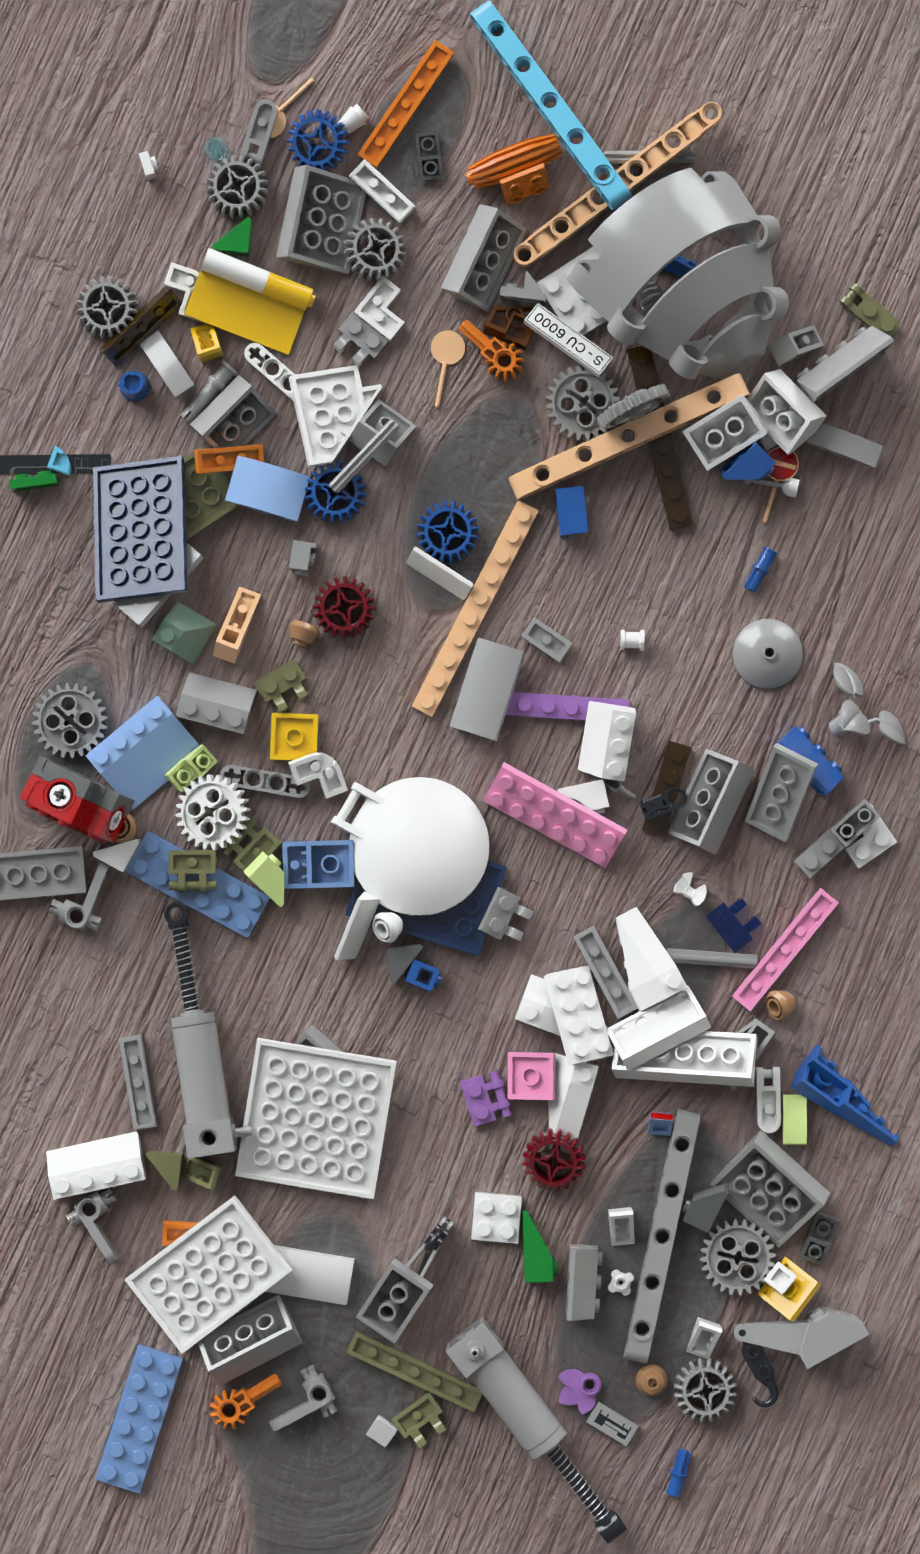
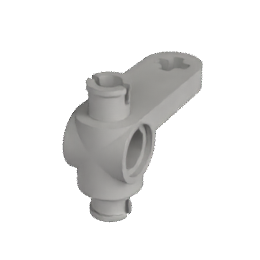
M100 863L83 905L67 899L64 903L54 899L51 905L57 907V909L50 907L49 913L59 916V922L67 924L72 928L82 931L90 928L97 932L99 925L94 924V922L101 923L102 917L95 916L92 913L110 866ZM76 909L83 913V920L80 923H76L72 919V913Z
M111 1187L102 1193L97 1190L74 1205L75 1210L67 1214L66 1217L68 1221L75 1218L70 1223L74 1228L83 1222L105 1259L110 1264H113L119 1260V1256L96 1220L99 1216L110 1210L109 1204L118 1200L116 1194L109 1197L114 1192ZM85 1203L95 1205V1214L90 1215L85 1212Z
M313 1364L308 1366L307 1369L304 1368L300 1371L305 1379L302 1386L307 1393L308 1400L272 1419L269 1424L273 1431L279 1430L319 1408L324 1418L328 1417L330 1413L333 1414L337 1411L332 1402L335 1396L330 1384L326 1381L323 1373L317 1374ZM319 1387L323 1388L326 1391V1396L324 1398H316L313 1390Z

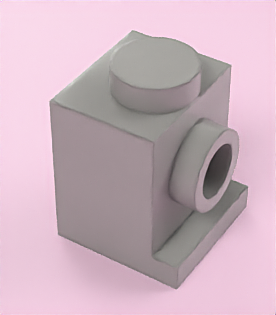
M293 540L289 568L294 570L295 575L307 576L309 567L314 568L316 554H313L312 550H317L316 543Z

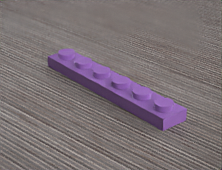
M513 692L506 715L586 721L589 701L630 707V700Z

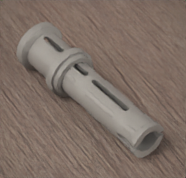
M224 360L215 374L208 377L209 382L180 414L190 424L214 396L226 388L225 386L231 378L239 374Z

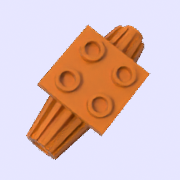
M555 133L525 139L490 153L468 167L469 172L465 173L469 186L474 185L476 189L501 184L506 205L516 204L526 197L542 194L545 190L549 189L545 165L562 156V150Z

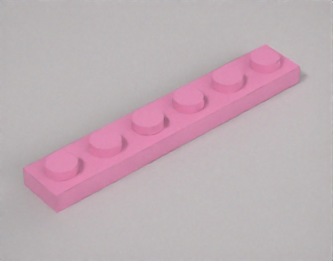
M819 888L734 992L732 997L751 1011L839 902Z

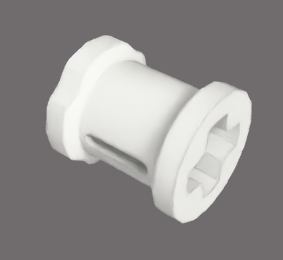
M621 630L620 650L639 648L640 651H644V630H640V632H625V630Z

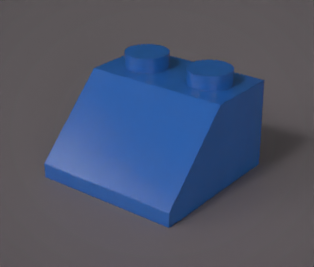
M754 442L740 450L719 472L726 480H759L762 476L764 478L768 477L774 471L773 465L776 462Z

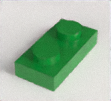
M52 471L38 472V476L29 477V474L15 475V479L9 480L10 489L16 492L59 486V478L56 474H52Z

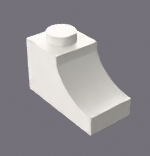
M603 779L557 789L559 793L578 801L598 814L605 813L604 808L609 807Z

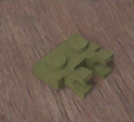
M295 659L254 682L266 703L273 700L281 713L289 710L288 705L281 696L288 690L293 688L301 702L309 698L301 684L307 679Z
M431 1392L422 1396L391 1419L404 1439L411 1435L419 1449L428 1442L419 1428L429 1421L438 1435L447 1428L438 1416L443 1412V1409Z

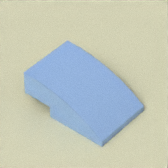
M237 456L225 501L289 521H298L306 493L305 488L308 486L307 479L310 477L268 463Z

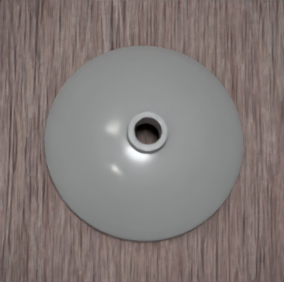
M761 619L750 623L738 634L733 646V662L737 672L746 682L759 688L770 689L786 684L796 675L802 663L803 651L798 635L790 626L775 619ZM767 648L773 650L772 657H767L765 655V650Z

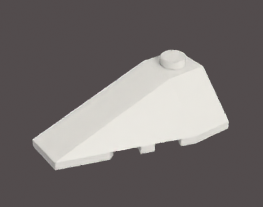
M637 907L616 917L620 945L623 947L625 958L624 967L627 969L629 980L627 982L628 989L639 1011L687 988L677 966Z
M531 974L515 1019L560 1036L545 979Z

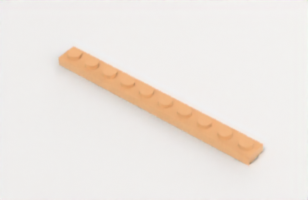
M520 500L517 501L413 702V708L433 717L539 510Z

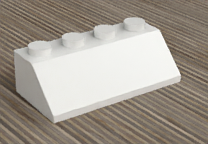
M138 1131L47 1151L48 1177L53 1200L141 1181L148 1177Z

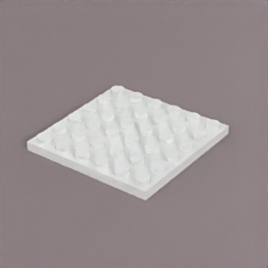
M258 1038L243 1127H252L253 1135L241 1137L235 1176L374 1199L397 1061Z

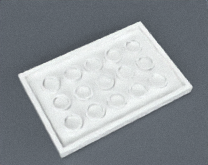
M234 1195L126 1277L125 1281L182 1354L290 1273L292 1268Z

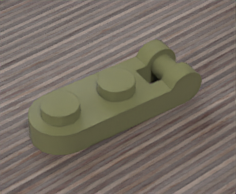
M853 283L849 287L850 291L846 296L843 295L838 300L843 307L867 327L873 326L891 337L897 332L899 324L895 316L869 296L858 284ZM856 297L862 301L858 306L853 303Z

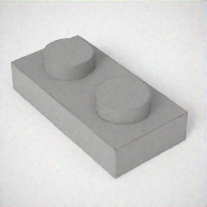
M535 617L521 635L523 639L558 663H560L573 644Z

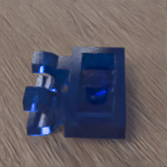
M741 897L729 907L724 902L706 915V918L734 953L753 939L749 933L762 924L756 915L744 925L739 922L735 914L747 906Z

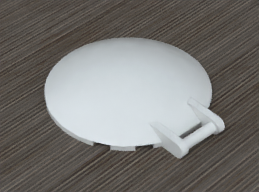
M424 777L402 779L384 786L376 793L356 782L353 783L349 797L337 817H333L331 823L350 834V840H353L354 873L363 889L380 899L379 904L400 914L410 916L433 915L447 911V909L461 903L473 892L487 866L489 835L481 812L465 793L444 781ZM359 796L367 798L352 824L347 823L345 820Z

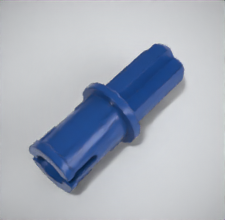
M768 547L763 548L756 564L752 565L753 570L744 584L748 591L754 593L757 591L765 574H769L768 569L778 554L777 552Z
M685 1449L678 1450L674 1467L670 1469L672 1474L666 1494L674 1497L681 1496L684 1480L688 1477L687 1469L691 1458L690 1451Z

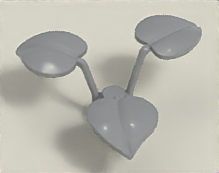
M834 663L835 681L844 693L850 695V699L843 702L842 709L839 711L840 715L829 722L831 732L838 738L847 732L864 736L870 732L869 724L878 723L881 733L887 739L894 743L905 745L906 739L902 725L892 713L881 711L879 718L867 720L862 711L853 702L856 696L860 697L863 695L861 680L846 665Z

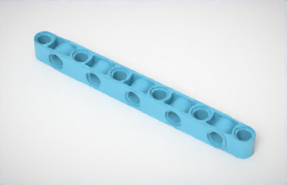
M488 0L469 13L478 30L609 208L614 211L631 199L633 196L626 184L494 5ZM495 31L503 32L501 36L496 37L492 35ZM523 66L530 68L527 72L519 71ZM548 102L556 103L553 108L545 107ZM574 138H581L583 140L580 144H573L571 142ZM601 174H607L610 176L605 181H601L598 179V177Z

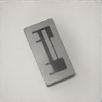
M600 1401L596 1403L586 1420L587 1423L625 1446L628 1445L638 1428V1424Z

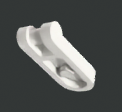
M756 1067L757 1124L762 1131L772 1133L778 1130L781 1124L780 1068L763 1069V1067ZM764 1079H772V1085L764 1086Z

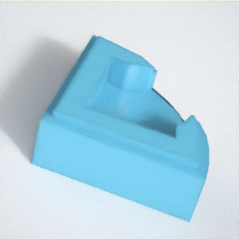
M55 446L47 468L70 476V460L63 450Z

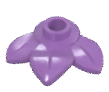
M577 1369L565 1370L559 1374V1379L566 1385L560 1393L559 1403L564 1405L577 1404L581 1414L592 1410L596 1402L595 1395L601 1389L600 1378L594 1373L583 1374ZM586 1381H593L594 1386L587 1388L585 1386Z

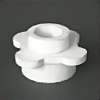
M617 1269L611 1272V1283L608 1285L609 1291L612 1293L616 1291L621 1292L625 1296L629 1295L631 1292L630 1284L634 1280L632 1273L628 1272L625 1274Z

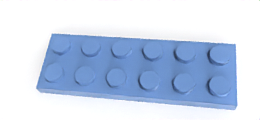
M147 831L125 872L249 938L270 897L216 868V873L207 874V881L216 880V890H207V892L186 890L185 893H179L178 890H169V881H178V874H169V850L183 849ZM186 874V881H199V874Z
M138 1344L95 1480L140 1494L183 1357Z

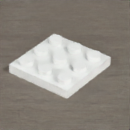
M594 246L537 282L546 295V301L555 315L583 336L607 322L599 312L575 291L568 281V277L578 261L598 260L601 257V254Z

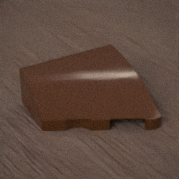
M504 305L493 306L484 324L483 333L508 344L513 343L515 347L526 351L534 330L523 322L534 307L522 308V305H514L512 307H505Z

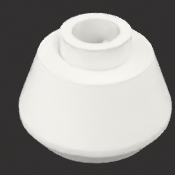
M393 912L376 914L373 920L375 935L386 943L394 942L402 932V919Z

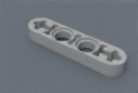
M227 765L220 773L224 780L227 778L225 777V772H229L230 769H234V773L242 775L241 770H246L243 777V785L239 784L241 779L233 778L232 782H230V785L238 783L239 788L296 798H303L310 792V784L305 782L303 785L306 786V791H301V794H297V790L289 788L290 792L286 793L287 778L292 779L290 784H295L293 775L236 765ZM249 774H259L261 781L257 786L248 784L247 778ZM280 777L283 780V787L280 790H273L271 788L270 781L272 778Z

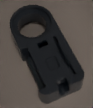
M675 787L661 792L663 796L659 794L646 799L645 803L641 800L640 807L645 819L650 820L683 807L687 802L686 792L681 788ZM674 791H678L683 795V801L679 805H674L670 801V795Z

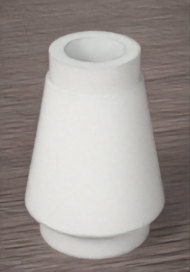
M356 104L347 110L338 123L343 122L345 126L341 131H348V134L365 125V121L369 117Z

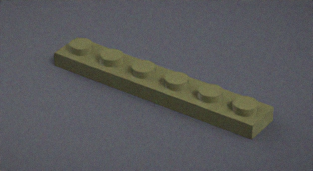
M357 1330L346 1352L472 1412L475 1411L482 1396V1393L475 1385Z

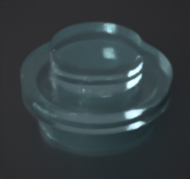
M217 136L209 138L204 144L206 156L212 160L222 159L227 153L226 142Z

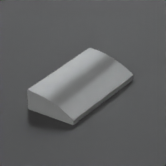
M478 638L450 727L497 741L526 652Z

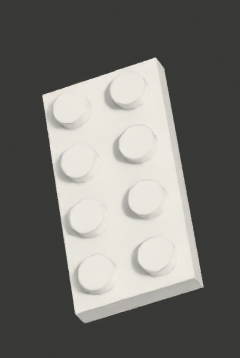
M589 965L546 974L544 979L569 1066L613 1056L614 1053Z

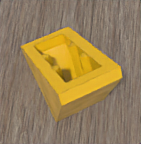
M203 324L190 328L201 363L223 356L214 326Z

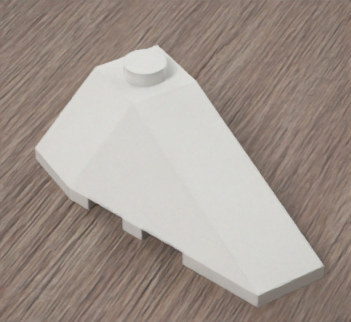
M556 1053L555 1100H548L549 1129L552 1128L554 1134H557L558 1129H562L563 1136L567 1132L571 1133L570 1140L578 1138L599 1067L597 1064L586 1062L569 1066L567 1057ZM561 1146V1152L570 1154L565 1147Z

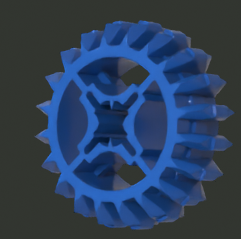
M316 110L315 114L313 111H307V117L302 114L299 116L301 123L298 121L293 122L296 130L289 129L288 131L293 135V138L287 139L288 143H293V147H290L288 151L296 153L292 160L297 161L300 159L298 166L309 165L329 172L330 167L333 169L338 167L336 161H344L340 154L348 153V150L344 149L343 145H349L350 142L343 139L344 136L348 135V131H341L345 124L343 122L336 124L338 116L334 115L331 117V112L325 111L324 114L322 110ZM320 122L319 127H316L314 133H305L310 125ZM327 127H329L333 133L334 143L330 141L328 138L329 130L327 129ZM310 138H320L319 140H322V143L326 145H317L318 143H315V140ZM303 141H305L308 144L309 156L306 154L303 148ZM324 149L332 151L326 159L316 161Z
M336 461V468H332V464H327V470H324L322 465L318 466L321 471L320 474L314 470L311 472L315 480L307 479L308 484L312 485V487L305 488L307 493H311V495L305 497V501H313V503L308 505V509L317 508L314 512L315 517L323 513L321 519L323 522L330 516L331 524H335V517H339V521L342 524L344 523V515H347L348 519L352 520L351 511L357 515L360 513L356 505L364 507L365 503L359 500V498H366L367 493L360 492V490L366 488V484H358V482L363 480V476L359 475L350 480L355 487L354 496L349 495V493L342 489L340 491L342 495H336L332 500V493H329V490H331L329 484L321 483V481L325 477L339 474L343 470L340 468V461ZM317 489L322 490V492L328 495L325 508L317 500ZM339 501L351 503L345 509L332 511V508Z
M445 500L442 503L443 508L439 509L437 503H434L436 511L432 512L430 508L426 509L429 517L425 515L420 516V519L425 524H417V528L422 529L423 532H419L416 535L417 538L424 537L425 540L420 541L419 546H428L424 550L425 553L428 554L432 550L433 554L431 557L436 559L437 554L440 555L441 563L444 562V557H449L448 561L452 564V556L456 555L457 560L462 561L461 552L468 557L470 553L466 548L475 549L476 546L470 541H478L479 536L473 535L472 532L479 531V527L471 526V524L477 522L476 518L468 519L472 514L471 510H468L465 514L462 512L465 505L461 504L459 509H455L456 501H452L451 508H449ZM448 514L444 524L430 525L439 515ZM455 515L464 521L467 532H463L454 526ZM449 521H451V531L454 530L455 533L450 534L445 543L444 533L441 534V531L446 530ZM428 532L441 537V549L432 544ZM453 539H466L459 548L448 551L449 544Z

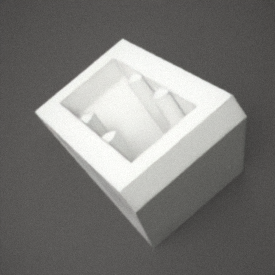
M140 839L128 841L95 851L93 855L95 858L119 871L125 872L141 841Z
M632 1208L608 1209L611 1246L635 1244Z
M697 1317L686 1352L705 1359L709 1358L722 1333L720 1324Z

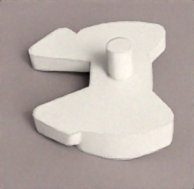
M684 873L682 878L675 884L674 893L683 894L688 899H691L693 905L697 907L706 897V885L704 884L697 889L692 888L690 883L693 873Z

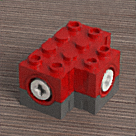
M39 756L32 771L33 774L30 775L20 796V799L27 802L25 806L37 811L36 813L46 818L57 821L56 823L66 828L84 833L85 836L105 844L108 840L115 843L126 820L125 817L128 816L135 800L57 762Z

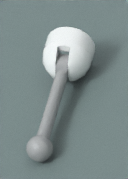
M790 478L783 483L760 479L743 480L745 484L756 483L782 489L785 495L796 498L800 479Z

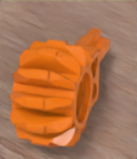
M469 320L462 322L458 328L459 331L481 350L480 356L485 360V365L492 366L487 370L488 374L496 372L495 380H498L503 375L504 382L508 381L507 375L509 374L513 379H516L517 376L514 370L520 373L523 371V368L517 365L524 363V358H517L522 354V351L519 349L513 352L515 348L513 343L507 349L506 342L501 343L495 337L490 340ZM501 357H508L511 360V364L507 367H501L498 361Z
M273 1374L248 1390L245 1386L237 1391L232 1389L231 1396H228L227 1390L224 1389L222 1391L223 1398L216 1394L214 1399L218 1403H210V1407L215 1409V1411L210 1413V1417L218 1416L215 1424L219 1425L223 1421V1429L225 1430L228 1427V1423H231L233 1429L237 1428L236 1421L243 1425L245 1420L242 1416L249 1415V1411L255 1408L256 1404L254 1402L282 1385L279 1377ZM226 1404H232L235 1406L236 1412L228 1415L224 1412L223 1407Z

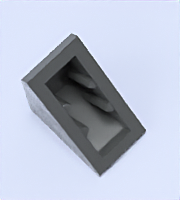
M421 944L387 948L390 980L393 984L397 982L423 948Z

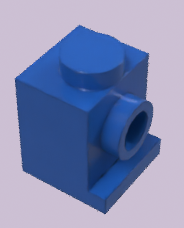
M414 959L405 981L431 992L433 987L438 988L442 975L439 974L440 969ZM423 971L429 973L430 977L428 980L421 979L420 975Z

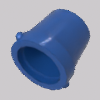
M138 371L125 373L120 383H118L122 395L127 400L133 402L144 399L152 388L147 377Z

